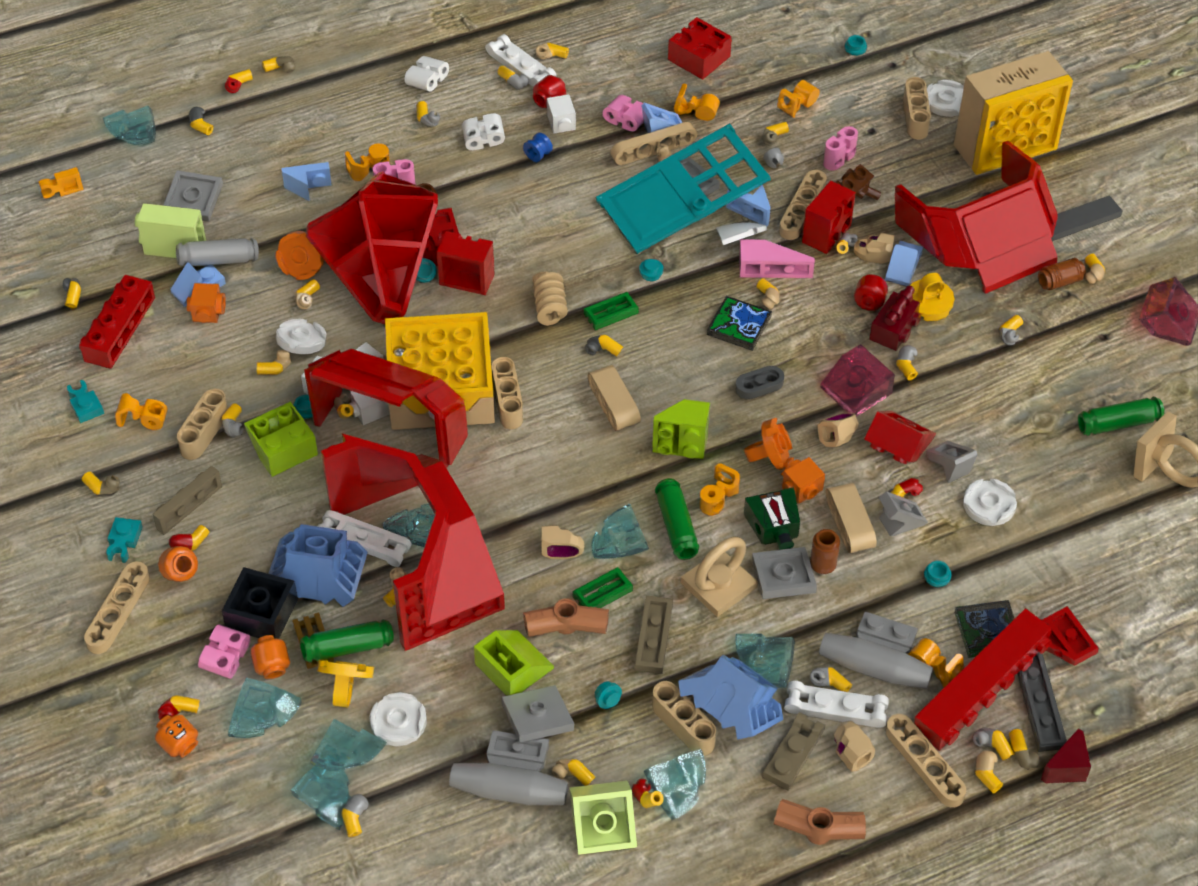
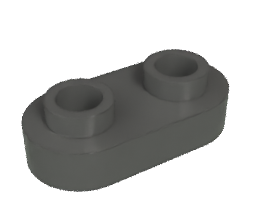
M766 366L742 374L736 380V393L741 398L754 399L778 391L784 384V372L779 367Z

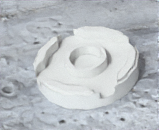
M940 80L937 84H930L927 87L930 111L945 117L958 116L964 86L953 80Z
M291 319L280 324V328L276 331V341L282 349L288 352L312 354L320 351L325 346L327 334L325 329L316 322H313L312 325L304 319Z
M980 479L970 484L966 489L963 506L966 513L974 521L982 525L996 526L1006 523L1013 517L1017 502L1014 491L1006 483L997 479H990V481Z
M402 692L384 696L383 700L373 705L370 713L371 731L379 741L391 746H403L416 741L423 734L427 724L426 711L423 704L417 701V698L413 695Z

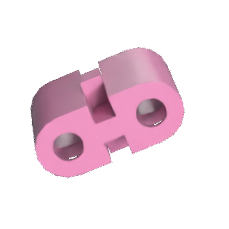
M618 95L603 110V117L606 121L616 126L621 122L623 129L631 132L636 131L644 123L641 107L643 103L636 101L632 104V98Z
M844 127L837 132V137L832 136L826 141L823 161L826 169L837 170L844 165L845 160L849 161L855 156L858 138L856 128Z
M396 160L395 165H390L389 161L381 162L373 167V177L378 172L384 171L387 175L416 185L414 164L410 160Z
M218 624L209 638V645H205L200 655L198 667L231 679L240 665V657H244L249 647L250 635Z

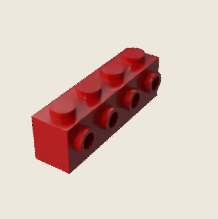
M124 275L120 283L115 285L113 294L109 300L105 301L99 316L92 321L90 330L80 341L79 348L84 362L112 369L155 299L152 281Z

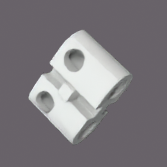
M422 56L416 61L417 66L412 65L406 72L405 83L430 92L438 86L437 81L442 82L448 75L449 64L441 60Z
M496 113L483 115V120L478 121L477 117H474L462 123L465 146L469 150L483 149V144L489 143L490 147L496 146L505 140L500 115Z

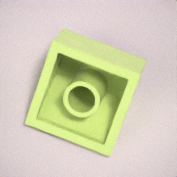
M628 781L570 787L572 817L578 855L637 847L632 790Z

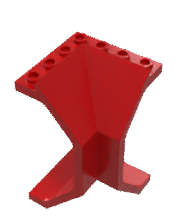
M343 433L342 443L331 445L321 450L330 510L346 515L419 486L435 514L418 568L412 573L393 580L400 643L404 651L505 609L504 592L475 515L443 461L423 454L416 456V454Z

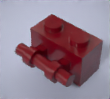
M906 286L899 293L892 292L872 322L869 340L895 351L898 350L901 343L905 344L908 341L911 333L910 329L912 326L916 327L921 319V313H919L920 302L913 299L912 295L915 289L912 286Z

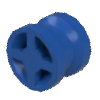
M539 132L533 136L532 140L524 143L523 149L530 160L539 162L543 159L544 154L547 155L553 150V145L545 134Z

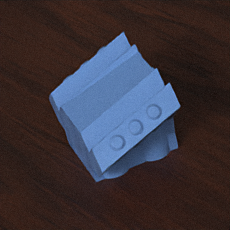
M301 524L294 532H289L280 538L269 574L294 580L298 598L315 599L322 601L324 604L335 599L344 607L354 600L368 552L357 541L347 540V531Z
M722 655L715 665H710L678 681L680 696L693 695L695 708L701 707L721 723L722 728L735 726L737 740L753 737L783 720L781 704L772 698L778 688L734 657L728 658Z

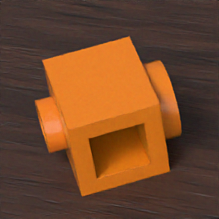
M194 283L192 295L187 298V311L191 312L193 322L217 323L219 314L225 313V293H220L219 284Z
M810 457L802 461L796 459L790 462L781 473L783 476L782 488H794L797 504L806 499L814 498L823 490L825 473Z

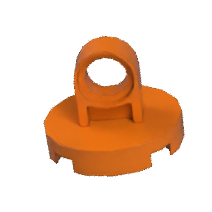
M293 231L280 239L275 256L278 266L286 275L290 274L296 277L297 280H305L320 271L324 264V259L307 239L306 232Z
M777 418L762 423L761 435L763 440L744 448L748 462L769 457L772 464L778 470H783L790 462L794 461V457L789 458L788 450L793 449L791 440L782 423L776 424Z

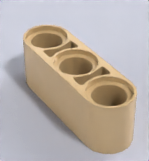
M911 77L906 80L903 105L907 133L911 138L920 140L928 135L931 113L925 81L919 77Z
M499 357L492 363V381L499 418L504 428L516 429L523 423V403L515 364L508 357Z
M613 365L588 373L590 388L615 431L640 423L641 417L638 407Z
M216 388L207 390L179 429L177 440L183 458L187 460L199 458L222 426V415L228 409L225 393L222 390Z
M849 483L827 488V503L847 552L853 553L875 548L877 544L875 531L855 484Z
M669 681L657 683L653 689L652 708L654 713L693 753L699 756L711 754L716 740V727L713 722L699 708H695V704L687 696L681 697L680 689L675 684ZM662 698H668V699H670V700L664 701V700H661V699H662ZM680 717H687L688 719L683 720ZM705 736L707 739H700L698 737Z

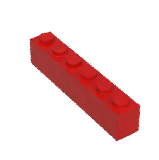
M1025 608L915 716L914 724L939 751L946 744L949 746L953 744L960 734L959 731L965 725L967 727L971 726L977 719L978 712L983 707L989 708L997 698L996 694L1002 688L1007 690L1014 682L1015 675L1020 670L1025 672L1032 664L1033 657L1038 652L1043 654L1051 644L1050 635L1052 628Z

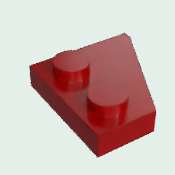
M1068 606L1042 619L1043 622L1052 628L1050 635L1051 644L1046 651L1074 666L1098 653V646Z

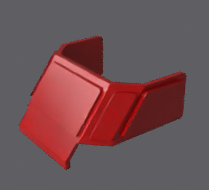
M1009 141L1002 143L1001 178L1008 187L960 207L927 206L903 185L895 186V223L945 266L977 269L985 294L1038 272L1045 266L1055 264L1058 259L1051 240L1058 215L1041 167L1036 161Z
M348 349L343 352L338 350L307 364L308 368L304 369L315 426L321 427L334 406L335 398L341 395L342 388L398 407L401 406L405 399L413 395L434 415L439 460L443 461L446 468L448 465H452L468 436L464 400L441 378L354 349Z

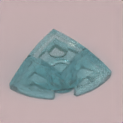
M149 106L128 114L121 110L103 117L105 126L117 139H122L128 144L133 145L155 142V121L153 111Z
M423 504L421 508L413 509L408 512V509L394 514L383 522L382 525L383 529L404 536L412 544L425 548L435 514L429 504Z
M630 504L618 509L603 521L605 526L602 528V534L599 536V533L595 532L592 540L593 556L599 559L620 558L649 549Z
M736 634V649L740 661L777 688H786L792 668L795 640L792 637H765L763 634Z
M246 677L232 715L228 736L235 738L258 737L265 734L264 729L270 728L276 723L278 727L283 726L299 709L302 703L301 698L276 686Z
M334 719L313 755L310 764L331 771H345L348 768L361 767L373 760L382 751L387 742L364 729L357 732Z
M702 749L677 756L673 760L644 770L648 783L651 784L652 791L662 793L664 799L661 806L671 820L687 813L699 799L696 795L699 787L705 784L706 765Z
M328 756L309 770L295 784L291 792L294 797L313 808L317 817L340 830L344 825L341 811L351 797L348 788L350 783L340 764Z

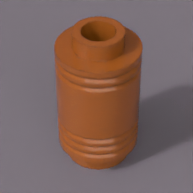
M1071 258L1043 267L1038 272V280L1043 289L1053 290L1082 281L1086 272L1085 266L1077 258Z
M823 529L813 537L810 564L811 568L817 573L829 574L836 569L840 538L834 531Z

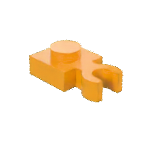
M77 167L54 173L55 179H42L38 181L44 199L54 196L57 192H59L60 196H65L84 190Z

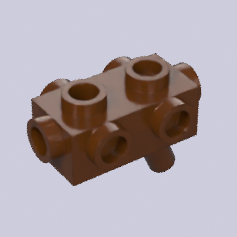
M861 164L854 170L848 169L841 178L842 182L838 180L835 182L856 192L855 198L863 199L866 195L878 201L881 196L880 191L869 186L874 175Z

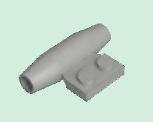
M865 612L856 637L825 633L819 649L820 655L849 670L892 684L927 689L933 672L932 666L908 655L915 641L918 628Z
M493 730L487 750L488 763H453L449 786L482 798L524 805H565L569 782L540 772L541 769H544L549 749V739L539 738L519 743L516 734Z

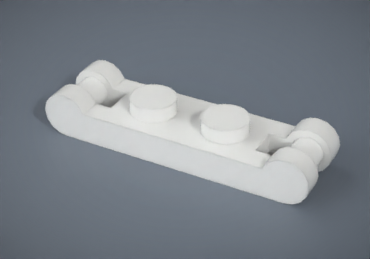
M505 34L499 36L496 42L491 41L485 46L487 53L502 65L518 74V76L525 75L528 79V84L532 87L547 75L556 76L555 71L551 67L546 68L513 44Z
M327 510L322 518V524L317 525V527L335 529L332 526L337 525V530L347 531V540L357 541L368 552L367 554L383 559L394 567L400 566L403 561V554L407 553L412 546L411 541L404 536L332 510ZM389 545H392V546H394L395 548H394V550H392V549H389V548H387V547H388Z
M790 681L788 683L787 693L789 698L785 700L784 710L788 713L798 714L801 712L809 717L840 722L852 721L858 725L876 728L886 725L887 715L885 710L888 709L889 698L885 695L868 696L807 686L799 681ZM800 698L808 699V703L802 702ZM865 709H872L873 712L867 713Z

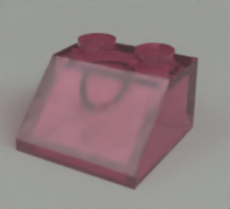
M1173 277L1150 285L1139 320L1152 336L1189 346L1192 344L1198 325V304L1178 279Z
M860 344L840 357L820 384V388L846 412L855 413L857 417L892 394L895 374Z

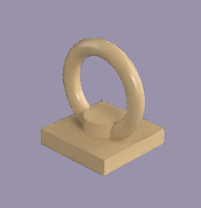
M1167 411L1137 441L1134 478L1143 482L1159 466L1164 474L1177 484L1190 488L1198 487V476H1185L1175 470L1168 461L1173 452L1174 445H1177L1187 450L1198 463V446L1190 439L1175 434L1176 415Z
M730 537L721 541L708 552L701 563L681 576V584L716 617H719L757 588L758 581L740 566L746 553L745 541L740 537ZM735 548V552L731 558L726 553V551Z

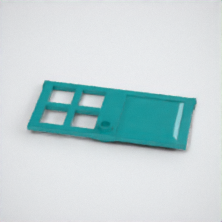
M729 123L595 198L638 254L770 181L771 177ZM726 137L738 153L718 163L706 147ZM699 151L712 168L692 178L680 161ZM744 160L757 177L737 187L724 170ZM718 175L730 192L711 202L698 185Z

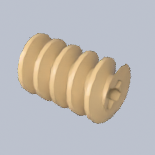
M539 272L533 275L532 278L537 319L543 325H554L568 313L563 277L555 272Z

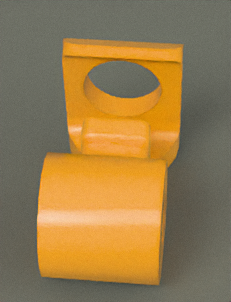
M801 80L794 88L793 93L787 89L780 91L777 107L795 118L801 104L808 108L816 102L820 90L806 80ZM785 96L790 99L787 105L784 103Z
M682 84L674 105L675 113L678 115L689 114L692 110H695L696 118L704 121L713 120L720 105L719 99L713 94H704L700 99L693 95L692 99L687 102L684 98L687 84Z
M381 143L371 145L368 150V156H360L361 164L356 163L350 152L346 151V170L351 178L355 181H362L369 174V168L373 170L375 164L388 161L390 163L389 149L386 145Z
M124 393L121 395L115 413L116 424L119 427H123L128 411L132 412L133 420L140 419L144 427L151 430H159L163 427L168 408L163 402L154 399H147L144 405H140L138 400L131 397L128 393Z
M721 463L717 464L714 470V478L717 480L716 484L704 486L700 491V510L709 516L717 515L722 511L725 505V496L730 497L739 493L740 474L738 471ZM721 472L727 473L732 479L726 478Z
M922 638L908 653V655L932 666L936 677L941 681L943 687L964 669V658L961 654H956L946 665V657L941 656L938 645L927 638Z

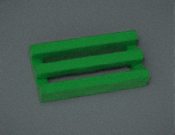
M628 292L584 308V316L588 317V321L590 324H593L595 331L639 314V307Z
M617 567L573 591V598L578 600L580 606L602 608L632 592L633 585L620 568ZM616 578H619V580H617V581H615V582H613V583H611V584H609V585H605V584L611 582L612 580H614V579H616ZM597 588H599L598 591L592 593L591 595H589V596H587V597H584V595H586V594H588V593H590V592L596 590Z

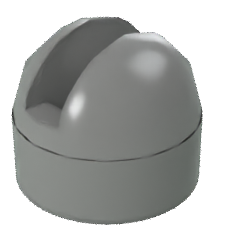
M779 148L770 149L763 156L766 164L771 168L776 169L779 163L782 165L784 162L783 154Z

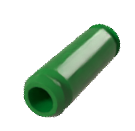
M1153 396L1151 399L1143 398L1089 409L1087 412L1082 411L1078 415V426L1082 434L1089 436L1091 433L1100 434L1149 424L1155 420L1158 421L1164 415V406L1159 398Z
M672 478L663 479L656 485L655 493L670 544L674 550L673 554L681 560H688L695 557L699 551L696 533L682 489L680 488V483Z
M382 619L381 622L375 620L313 633L310 637L305 635L300 639V649L303 659L311 663L312 659L316 661L382 648L384 644L389 646L394 641L392 625L388 620Z

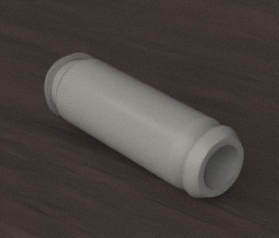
M239 238L187 242L184 245L182 243L176 245L177 263L182 267L188 262L192 266L246 263L249 260L254 262L259 256L258 243L253 238L250 240Z

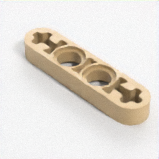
M683 122L621 141L612 147L610 153L618 165H625L657 155L656 150L661 145H667L669 150L689 145L695 141L698 134L690 122ZM669 137L667 141L660 143L663 139ZM648 144L645 148L639 150L641 146Z
M811 170L804 177L781 219L779 233L782 238L794 240L802 233L805 213L797 215L793 211L802 210L805 212L809 204L823 190L827 180L824 172ZM809 194L813 196V198L804 199L802 195ZM792 222L795 223V224H794V227H792L791 229H789L790 226H791V224H792Z
M131 562L124 568L85 632L84 640L87 649L91 653L101 654L111 647L148 585L150 576L148 568L144 563ZM123 592L131 594V597L125 601L117 600V596ZM108 614L118 615L114 622L108 623L104 621Z
M903 714L892 715L888 719L886 726V735L941 803L947 807L960 806L966 795L964 782L908 716ZM896 725L899 728L905 727L904 733L900 729L894 730V726ZM913 744H918L924 748L925 752L916 755L910 752L909 747ZM931 765L938 766L942 770V774L932 776L927 772L926 768ZM948 788L950 791L957 790V796H955L953 793L948 795Z

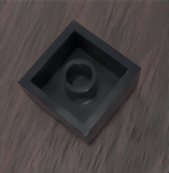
M243 567L221 611L225 626L256 638L273 635L274 638L279 639L298 601L295 581Z

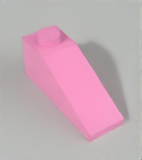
M740 239V277L813 278L815 258L767 240Z

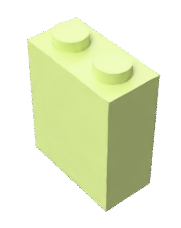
M143 203L140 213H137L135 216V227L139 229V243L142 244L145 255L176 258V245L179 243L184 245L187 242L206 241L201 211L198 209Z

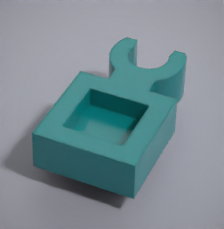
M80 380L81 388L79 390H73L71 385L67 386V390L71 398L69 399L71 407L79 422L83 423L103 415L104 410L94 390L88 392L86 382Z
M115 517L108 536L110 546L107 548L106 553L109 561L113 560L115 554L121 553L122 563L127 562L129 558L127 548H136L143 528L141 520Z

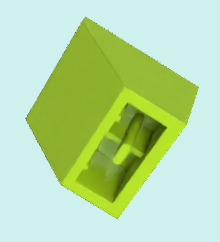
M683 399L655 415L653 420L652 452L663 455L704 459L708 437L710 402Z
M291 401L244 423L257 455L271 477L318 455L315 435Z
M495 630L474 645L475 665L506 696L522 693L554 669V665L518 630Z

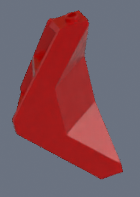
M380 171L341 206L308 223L306 227L307 239L372 321L385 325V318H400L406 314L437 210L438 194Z

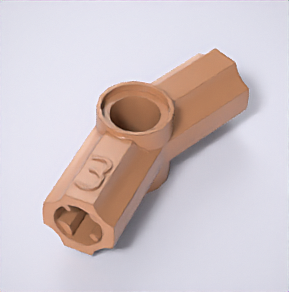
M567 598L559 600L553 607L523 612V618L528 637L555 631L562 634H571L576 630L606 634L609 609L579 606L574 600Z
M782 799L774 818V825L806 835L810 842L817 845L825 844L829 840L865 839L866 837L864 812H831L824 807L811 809ZM815 824H822L825 828H818Z

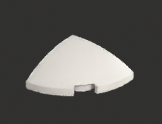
M733 223L717 227L716 229L722 244L726 245L766 231L767 227L758 223Z

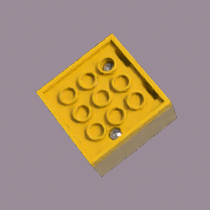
M1049 51L966 76L954 146L976 175L1001 167L1002 143L1005 141L1011 142L1030 158L1057 150L1073 79L1067 75L1068 73Z
M487 312L385 318L386 356L388 361L441 378L464 400L467 425L495 423ZM413 395L405 399L400 407L389 404L392 430L435 427L434 415Z

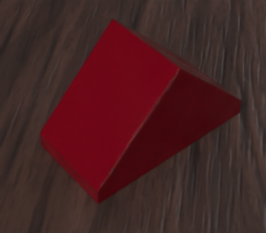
M1078 728L1045 765L1041 781L1044 783L1086 782L1091 764L1084 731Z

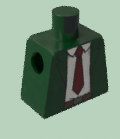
M794 488L746 497L744 516L761 544L777 543L779 550L793 548L794 542L792 539L799 536L800 517Z

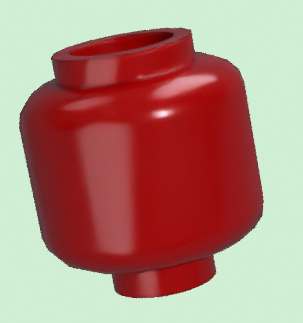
M553 75L545 76L533 87V100L541 108H547V98L566 95L565 83L562 79Z
M869 274L863 276L858 281L854 292L856 304L861 309L867 311L880 309L884 305L888 294L886 281L877 275Z

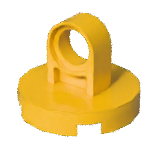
M929 273L922 279L914 281L909 285L915 289L912 296L914 300L920 302L919 313L924 317L923 320L938 321L949 315V311L954 305V293L943 282L938 273Z
M319 660L317 672L335 675L333 706L348 708L352 697L354 677L373 678L374 666L336 661L334 663L328 662V660Z

